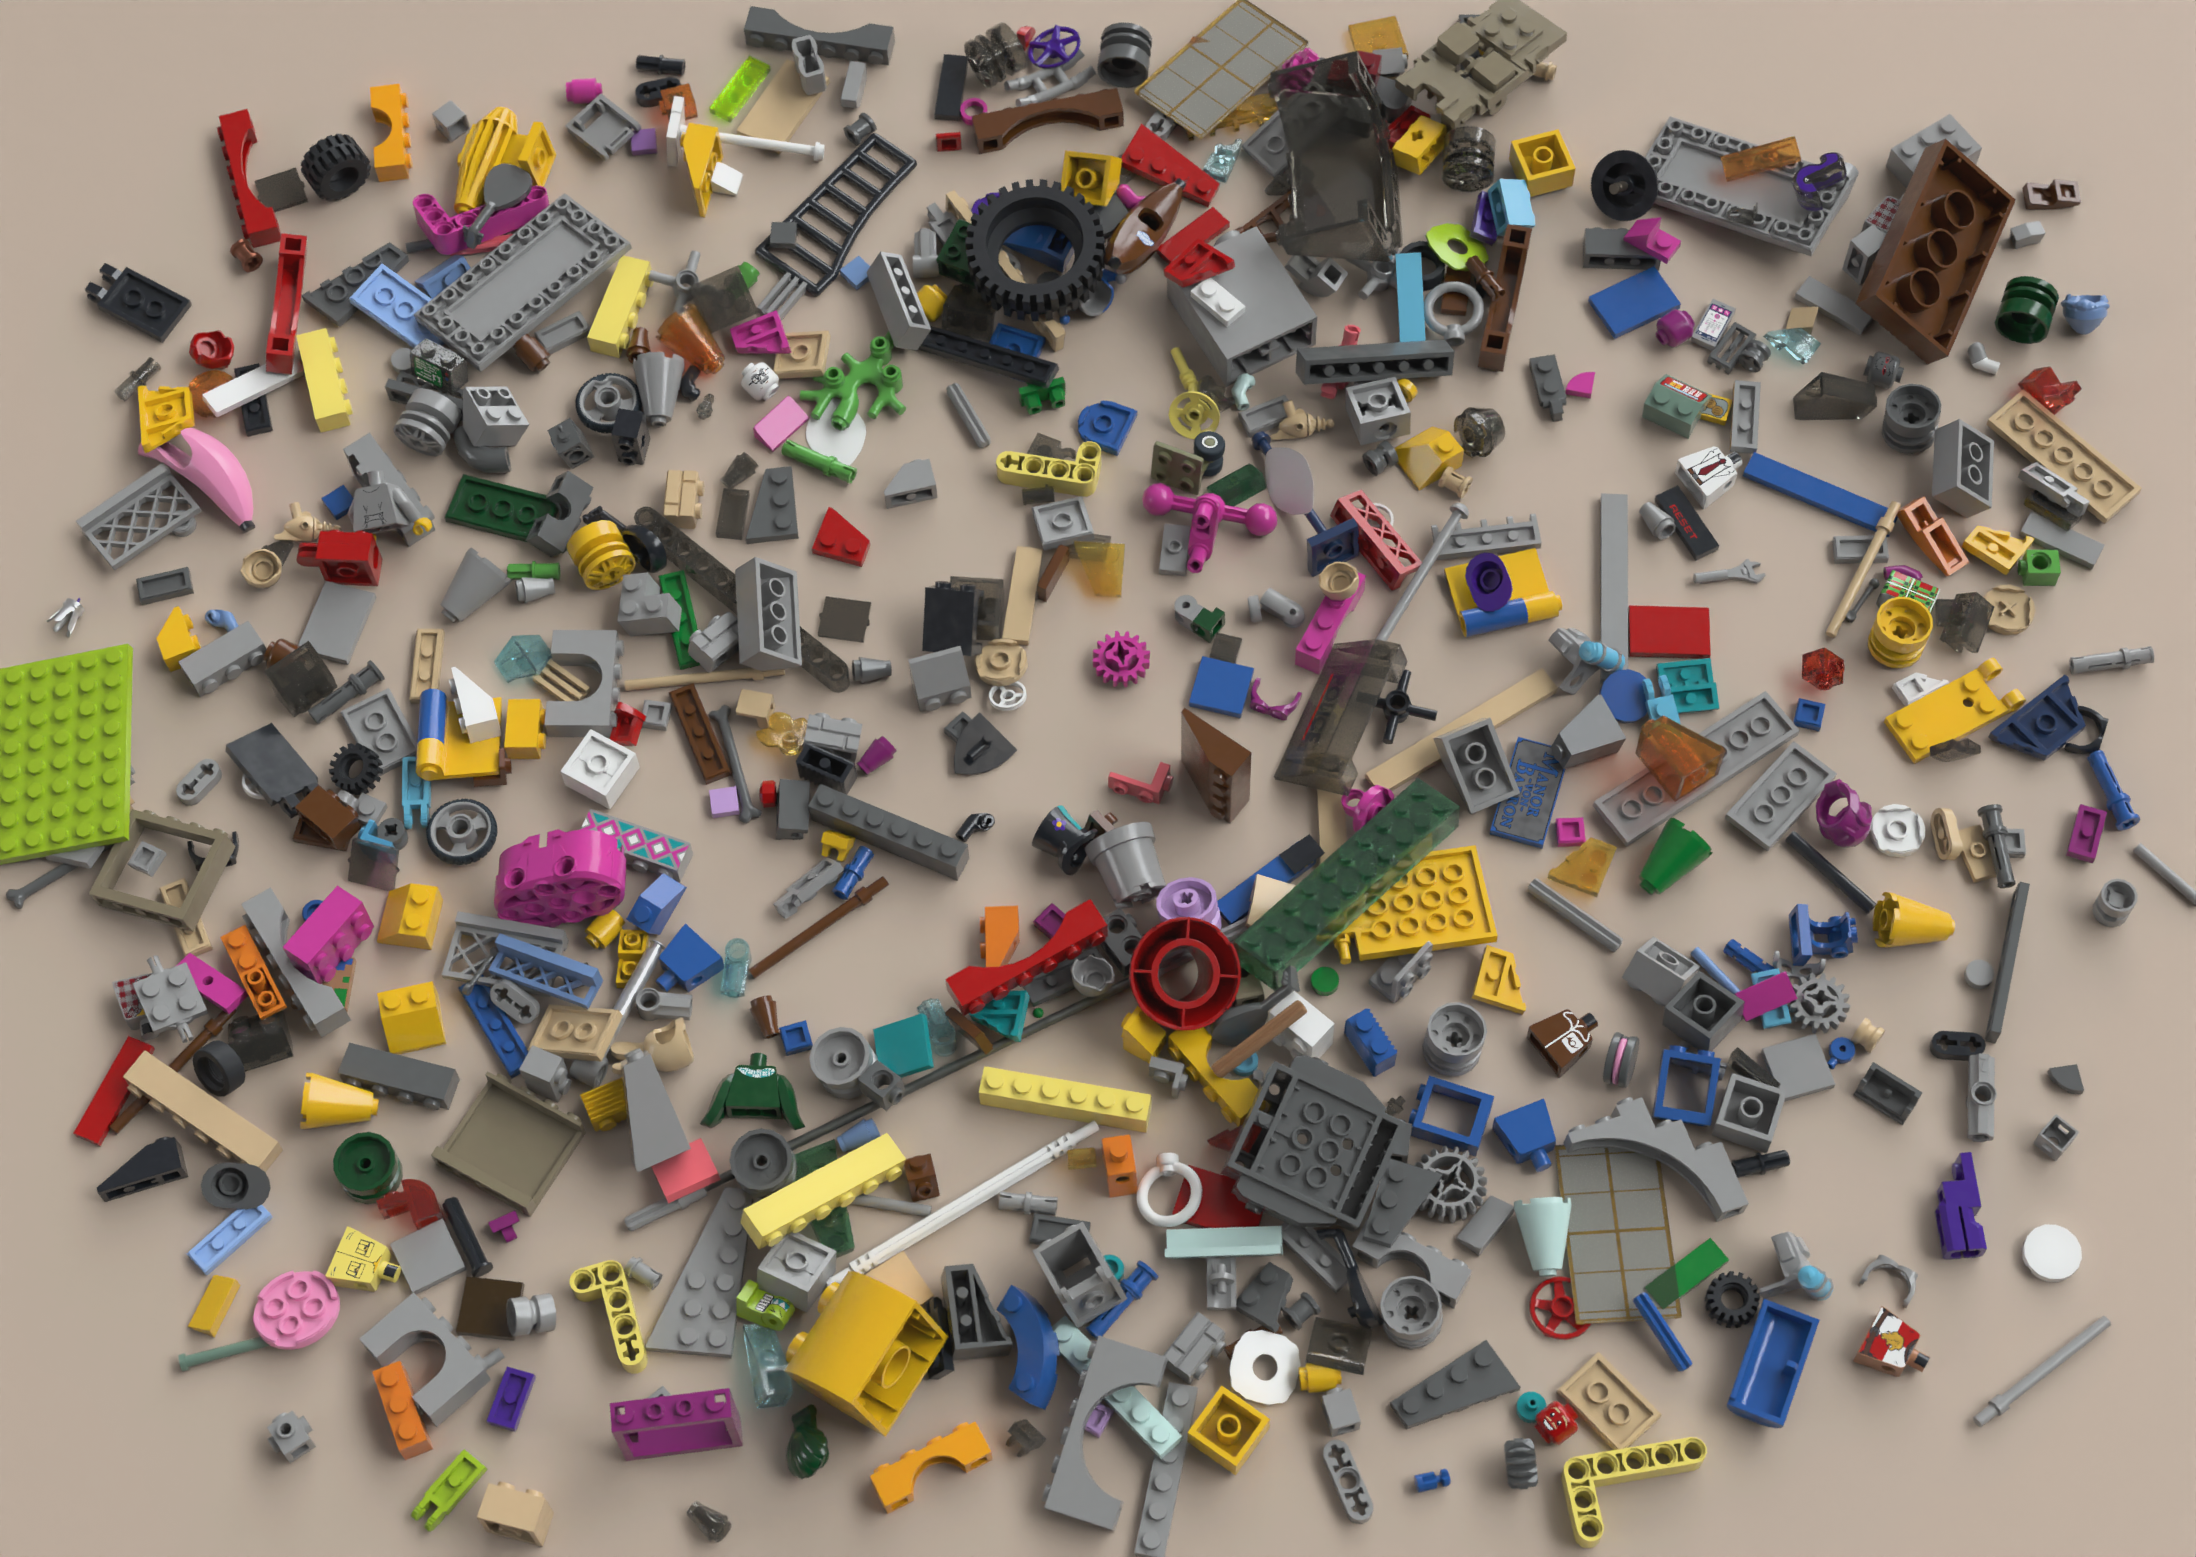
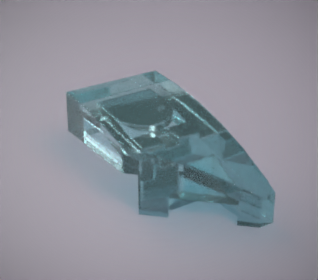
M1236 139L1235 144L1224 146L1222 143L1217 144L1215 152L1211 153L1203 171L1213 179L1226 183L1240 153L1243 139Z
M1802 328L1769 331L1763 336L1779 351L1785 348L1802 364L1808 362L1821 345L1819 341Z

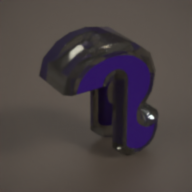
M1837 152L1826 153L1820 157V164L1803 166L1794 174L1792 183L1798 203L1802 208L1809 211L1823 210L1818 191L1844 180L1847 175L1841 154Z

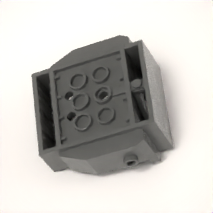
M1307 1055L1295 1056L1288 1067L1274 1061L1266 1072L1221 1174L1236 1180L1231 1193L1239 1201L1246 1204L1245 1209L1260 1215L1261 1212H1264L1294 1227L1330 1228L1333 1224H1337L1354 1232L1359 1228L1406 1122L1384 1113L1386 1107L1363 1081L1329 1066L1326 1061L1320 1058H1312ZM1271 1085L1278 1086L1279 1093L1277 1095L1269 1092ZM1263 1100L1271 1103L1267 1113L1259 1110ZM1254 1124L1261 1127V1130L1248 1153L1241 1150V1147L1251 1125ZM1299 1134L1307 1137L1306 1144H1300L1297 1141ZM1343 1140H1350L1352 1142V1149H1345L1342 1145ZM1235 1162H1242L1244 1164V1167ZM1338 1166L1341 1170L1340 1175L1334 1176L1331 1173V1167Z

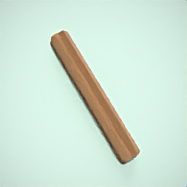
M1299 1000L1293 1002L1211 1066L1213 1072L1218 1077L1223 1078L1307 1013L1304 1004Z

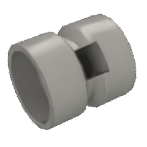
M2113 879L2105 883L2093 904L2092 911L2096 920L2107 927H2117L2125 923L2137 902L2138 895L2136 889L2131 883L2122 879Z
M551 1294L533 1295L531 1300H528L525 1296L508 1299L506 1314L509 1331L512 1336L530 1334L531 1329H534L537 1333L555 1330L556 1309Z

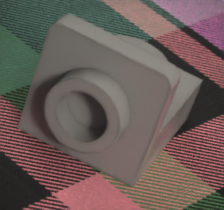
M1151 1056L1149 1076H1152L1154 1080L1161 1083L1172 1081V1097L1178 1098L1180 1090L1185 1091L1188 1081V1075L1184 1074V1064Z

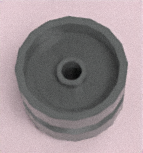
M762 1128L749 1131L741 1136L733 1146L729 1160L731 1171L742 1189L751 1196L761 1199L792 1184L798 1168L795 1154L785 1138L773 1130Z

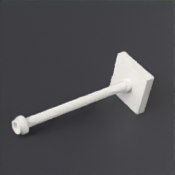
M674 96L666 135L667 166H678L681 151L680 139L682 132L687 130V125H685L684 97ZM719 133L720 141L724 144L814 156V161H818V159L823 160L825 145L820 144V142H816L815 146Z

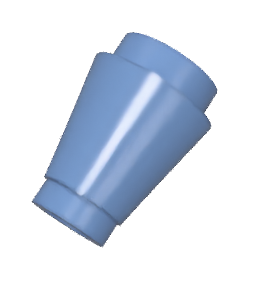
M872 1118L869 1120L863 1119L838 1136L837 1141L844 1153L880 1137V1133Z

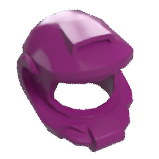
M1840 779L1825 784L1815 805L1819 830L1824 838L1831 840L1836 846L1845 848L1856 847L1869 835L1872 822V807L1866 802H1860L1857 792ZM1847 798L1848 806L1843 808L1836 817L1829 815V809L1836 800Z

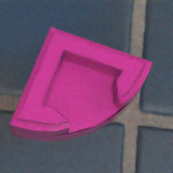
M1584 372L1573 377L1566 387L1565 394L1591 399L1595 372Z

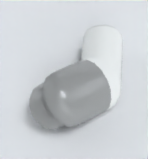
M1975 342L1970 345L1968 355L1973 367L1996 375L2000 362L1988 359L1984 346L1981 343Z

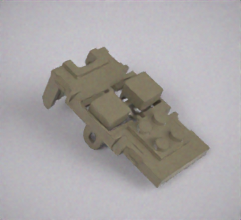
M1497 0L1489 6V10L1483 12L1480 16L1475 18L1469 17L1467 24L1457 22L1438 37L1437 43L1425 51L1421 59L1416 58L1414 60L1413 69L1408 70L1405 74L1395 79V88L1414 101L1417 100V95L1424 89L1427 90V98L1429 100L1433 96L1437 97L1436 113L1441 114V124L1446 125L1447 134L1451 136L1450 146L1453 151H1457L1464 142L1465 122L1474 113L1480 116L1486 111L1490 115L1496 114L1505 104L1507 95L1535 74L1536 65L1567 41V32L1520 0ZM1479 48L1484 54L1475 60L1471 55ZM1461 63L1465 70H1459L1456 73L1457 65ZM1469 73L1472 74V78L1469 76L1466 79L1461 77L1462 75H1468Z

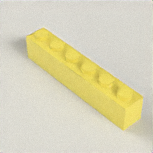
M984 1066L979 1089L980 1105L1086 1123L1094 1120L1098 1125L1147 1133L1152 1107L1151 1094Z
M888 1133L745 1208L740 1223L758 1249L767 1245L769 1247L774 1246L783 1239V1236L791 1232H800L809 1222L815 1219H824L833 1209L839 1206L842 1208L848 1206L855 1200V1197L863 1193L865 1195L872 1193L878 1188L879 1184L887 1180L888 1182L896 1180L902 1174L906 1158Z

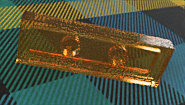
M1795 136L1721 156L1727 182L1801 161Z

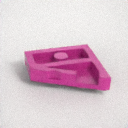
M777 310L730 328L738 353L789 354L792 352Z

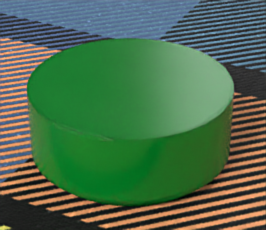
M1330 967L1316 969L1311 977L1312 989L1321 996L1332 995L1339 986L1338 973Z

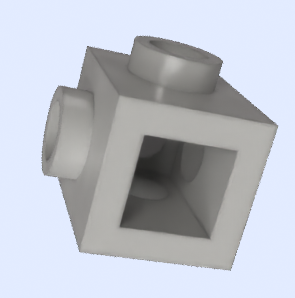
M293 1410L289 1413L278 1415L273 1419L272 1424L267 1427L272 1435L268 1438L272 1448L276 1453L282 1451L290 1463L316 1447L308 1434L312 1431L311 1426L304 1416L298 1418Z

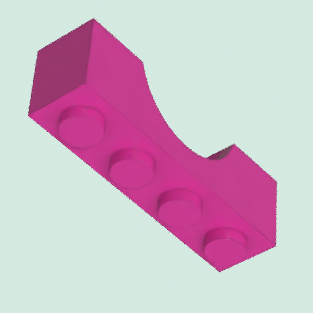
M1358 572L1359 585L1357 591L1348 599L1343 601L1331 600L1325 595L1296 648L1295 665L1318 675L1320 674L1331 653L1333 643L1344 619L1350 611H1354L1364 593L1366 575Z

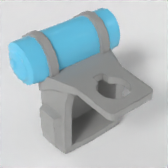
M1558 628L1548 639L1574 665L1573 670L1559 686L1563 691L1572 695L1576 694L1587 679L1597 670L1601 669L1614 673L1622 670L1625 665V657L1617 648H1608L1602 641H1591L1586 634L1575 628ZM1580 675L1579 680L1570 686L1571 681Z
M1791 1232L1772 1236L1773 1245L1785 1279L1760 1288L1759 1292L1764 1299L1803 1288L1811 1298L1816 1300H1826L1829 1298L1834 1289L1832 1279L1827 1278L1825 1271L1810 1265V1262L1807 1260L1810 1257V1252L1801 1237H1796Z

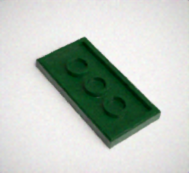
M463 474L445 515V520L449 523L527 542L526 539L535 520L546 514L556 518L559 510L552 501L546 498L547 495Z

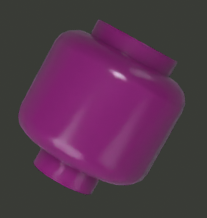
M1671 310L1657 321V332L1655 335L1662 345L1667 344L1673 348L1678 347L1692 337L1694 333L1693 328L1695 327L1694 320L1684 310Z

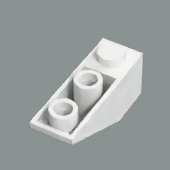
M452 667L454 678L449 679L452 695L458 694L459 697L454 699L457 714L463 713V717L458 718L462 734L468 733L470 743L502 736L493 698L460 670Z

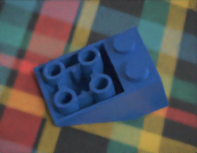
M1032 225L1021 228L1011 234L1003 243L1004 246L1061 273L1065 271L1074 254L1071 242L1062 232L1044 225Z

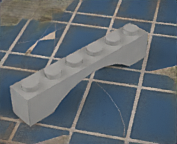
M271 887L242 903L247 913L242 916L250 930L256 928L258 934L254 937L261 949L268 948L270 954L266 956L274 970L280 968L283 974L278 977L285 989H293L295 994L290 997L298 1010L305 1009L307 1014L303 1018L310 1030L317 1029L320 1036L324 1037L351 1021L333 988L305 977L295 969L287 957L283 946L287 943V930L290 919Z

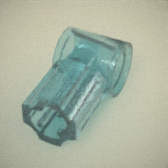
M734 938L725 947L726 957L720 993L728 997L739 998L745 996L752 955L750 947L744 939ZM737 950L745 952V955L741 958L736 959L732 957V954Z
M930 998L923 1001L916 1009L918 1014L923 1013L927 1016L929 1036L934 1052L942 1057L952 1055L957 1049L955 1028L950 1024L939 999ZM941 1037L950 1038L947 1042L938 1041Z

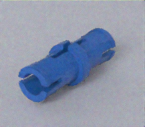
M859 846L853 859L844 866L841 878L832 889V892L840 899L847 900L857 882L863 879L864 871L874 857V853L869 848Z

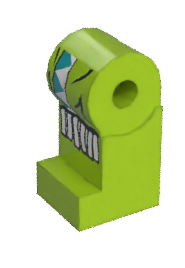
M752 1280L747 1281L736 1298V1316L776 1331L783 1330L795 1312L793 1304L788 1299L774 1296L759 1289V1284Z

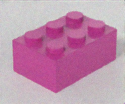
M337 885L287 941L283 949L295 969L305 977L322 984L323 981L329 982L335 976V967L341 960L347 961L352 957L355 948L370 936L374 925L363 902Z

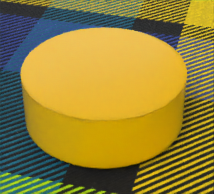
M1406 378L1397 379L1406 402H1411L1418 394L1417 388Z

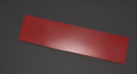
M130 1036L127 1037L74 1131L76 1137L101 1147L111 1129L109 1126L116 1120L131 1093L127 1089L129 1085L123 1076L144 1050L151 1055L153 1054L155 1048L152 1045Z

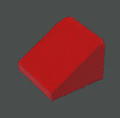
M961 132L936 134L937 151L962 150Z

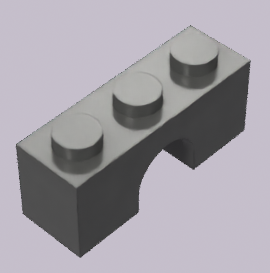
M570 471L556 476L546 498L557 506L559 518L555 519L549 514L537 518L526 541L550 557L566 552V546L572 532L581 523V513L591 502L590 494L594 487Z

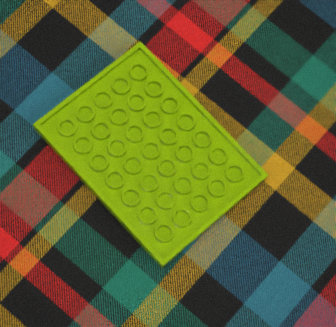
M129 644L0 669V865L129 841L133 648Z

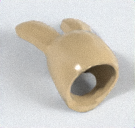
M683 1018L675 1019L665 1027L652 1030L646 1035L643 1042H616L611 1046L612 1056L620 1060H625L624 1055L635 1049L640 1048L642 1052L647 1050L659 1072L677 1071L689 1066L694 1061L691 1043ZM621 1063L613 1064L612 1072L622 1076Z

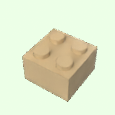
M498 1482V1485L488 1483L477 1515L486 1532L543 1547L554 1515L548 1501L543 1497L544 1494L532 1489H527L526 1493L517 1491L515 1486L506 1482Z

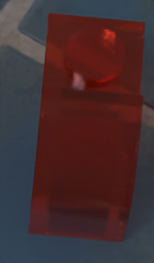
M2050 366L2034 369L2018 383L2021 390L2024 389L2054 415L2064 406L2072 403L2075 400L2074 396L2082 390L2077 381L2061 383Z
M401 1180L404 1191L389 1192L383 1198L376 1200L379 1211L385 1220L410 1211L412 1220L418 1230L442 1218L445 1222L441 1204L434 1191L428 1184L420 1180Z

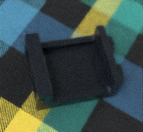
M935 581V585L925 587L922 651L938 652L961 646L963 656L982 654V643L976 642L978 598L984 596V590L976 589L974 584H960V587H951V582Z

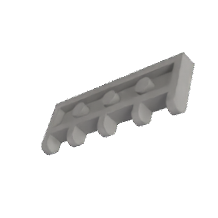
M1530 514L1529 522L1514 523L1513 517L1509 516L1506 517L1507 524L1488 526L1487 520L1482 519L1480 520L1481 527L1462 529L1461 523L1458 522L1436 560L1471 557L1482 553L1497 554L1532 548L1541 549L1542 542L1536 514ZM1431 525L1433 543L1440 534L1437 525Z

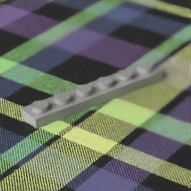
M1169 1382L1162 1416L1182 1435L1183 1440L1162 1459L1154 1454L1134 1552L1135 1556L1165 1557L1188 1443L1187 1434L1191 1428L1198 1387Z

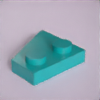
M1027 990L1009 991V994L1003 999H994L985 1004L981 1011L975 1014L969 1013L972 1021L1015 1042H1021L1030 996Z

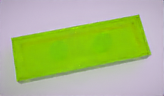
M749 55L709 107L710 113L731 123L771 71L770 65Z

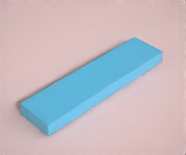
M1421 253L1395 254L1400 342L1426 341Z

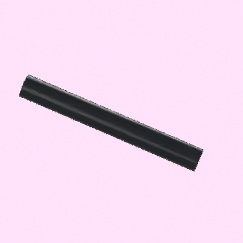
M1793 831L1789 834L1785 841L1863 911L1869 914L1875 908L1876 903L1798 833Z

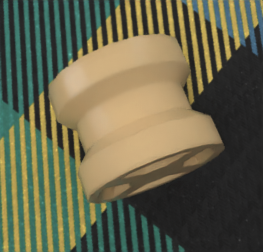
M1865 1018L1854 1033L1851 1041L1855 1044L1860 1043L1864 1046L1865 1051L1871 1053L1882 1038L1885 1029L1881 1027L1876 1028L1872 1025L1871 1020Z

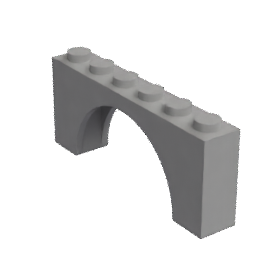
M1098 1336L1097 1342H1091L1087 1355L1091 1362L1088 1371L1083 1369L1078 1386L1082 1387L1079 1399L1074 1398L1071 1404L1069 1415L1073 1416L1070 1428L1065 1426L1060 1444H1063L1064 1447L1061 1456H1055L1051 1472L1055 1473L1052 1485H1046L1042 1501L1046 1502L1044 1508L1115 1531L1124 1502L1104 1492L1091 1477L1083 1454L1085 1427L1095 1408L1112 1393L1137 1385L1159 1388L1168 1359L1162 1355Z

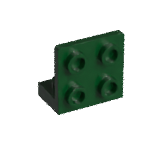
M959 219L936 259L940 275L975 288L974 282H972L965 245L967 227L972 224Z

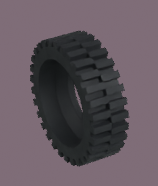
M1033 179L1026 180V187L1020 188L1019 182L1012 183V191L1009 192L1004 186L999 189L998 198L993 193L987 197L988 206L982 202L978 206L979 215L973 213L971 217L972 225H968L967 237L965 238L970 277L978 294L982 293V299L986 303L991 301L992 308L996 311H999L1003 306L1004 315L1011 317L1013 311L1017 312V319L1025 321L1026 314H1031L1032 321H1039V315L1045 314L1047 321L1053 320L1052 312L1058 311L1059 316L1062 317L1067 315L1066 307L1070 306L1072 311L1078 309V299L1084 303L1089 299V291L1093 293L1098 288L1097 281L1101 282L1103 277L1102 269H1105L1104 232L1098 213H1094L1093 205L1090 202L1085 204V197L1081 193H1078L1074 198L1073 188L1067 186L1063 192L1061 183L1054 181L1051 188L1048 187L1047 180L1040 179L1039 186H1033ZM1044 225L1057 229L1069 239L1073 246L1075 257L1072 268L1059 278L1045 283L1028 284L1012 280L1004 275L999 265V253L1005 240L1015 231L1027 226Z

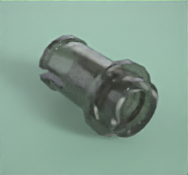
M1045 484V487L1023 488V505L1055 502L1054 487H1048V484Z

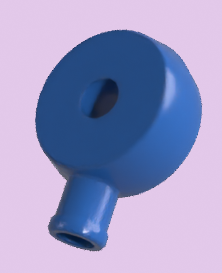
M1839 1037L1830 1043V1060L1827 1062L1829 1068L1834 1069L1837 1063L1845 1064L1854 1058L1855 1046L1850 1039Z

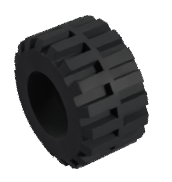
M342 134L329 135L323 140L320 139L303 156L304 159L301 161L303 176L319 198L326 199V201L333 199L336 201L350 196V194L359 190L360 186L364 185L365 179L370 175L371 165L369 159L357 142L347 134L343 136Z

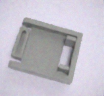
M599 94L565 125L572 136L604 161L609 159L607 151L613 155L634 136L632 129L636 132L642 129L635 119L602 94ZM598 111L602 113L597 120L585 129L584 124Z

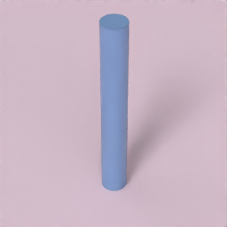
M1699 947L1691 952L1690 955L1719 985L1733 994L1741 991Z

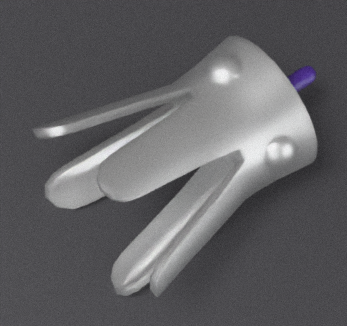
M67 598L63 602V607L47 620V622H50L54 619L57 622L53 628L55 632H58L70 619L67 627V637H70L78 617H81L85 611L84 607L79 603L80 598L77 601Z

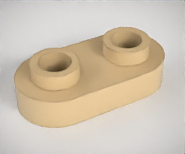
M1936 808L1931 815L1930 825L1937 854L1942 860H1956L1963 850L1956 816L1949 808Z

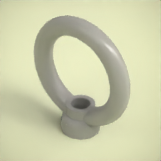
M1462 282L1442 283L1433 288L1424 300L1426 324L1432 331L1444 336V340L1450 346L1462 345L1465 342L1464 335L1476 329L1484 314V304L1479 293L1470 285ZM1448 292L1465 294L1470 298L1474 307L1471 319L1462 326L1459 324H1450L1448 326L1440 324L1433 315V305L1438 297Z

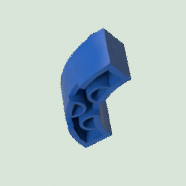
M1011 1285L996 1309L1011 1325L1017 1342V1366L1008 1389L1029 1404L1045 1410L1051 1400L1058 1379L1056 1367L1057 1356L1060 1353L1057 1334L1053 1331L1048 1319L1049 1315L1043 1306L1028 1292Z

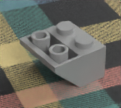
M465 387L463 390V428L473 446H516L528 428L529 423L508 387Z

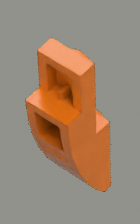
M243 925L221 936L220 938L260 1019L264 1020L287 1008L247 926Z

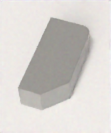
M850 61L841 95L842 106L858 108L861 105L867 80L866 63Z

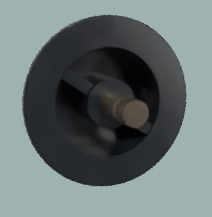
M1631 150L1611 152L1598 162L1591 178L1593 199L1598 208L1612 219L1618 221L1638 219L1645 215L1655 203L1659 182L1657 172L1652 164L1637 152Z

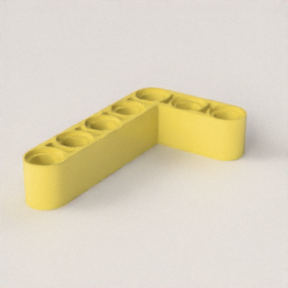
M1688 1437L1576 1456L1566 1461L1561 1473V1481L1576 1543L1583 1548H1593L1599 1543L1603 1534L1604 1525L1595 1487L1694 1471L1702 1465L1707 1454L1705 1443L1699 1438ZM1684 1450H1695L1698 1453L1699 1458H1688L1685 1455ZM1665 1454L1669 1457L1670 1463H1659L1655 1455ZM1630 1458L1638 1460L1641 1468H1630L1626 1460ZM1601 1463L1609 1465L1612 1473H1601L1597 1465ZM1572 1468L1579 1469L1583 1474V1478H1572L1568 1470ZM1584 1497L1589 1501L1590 1506L1580 1508L1576 1505L1575 1499ZM1584 1526L1593 1527L1596 1531V1536H1585L1581 1528Z

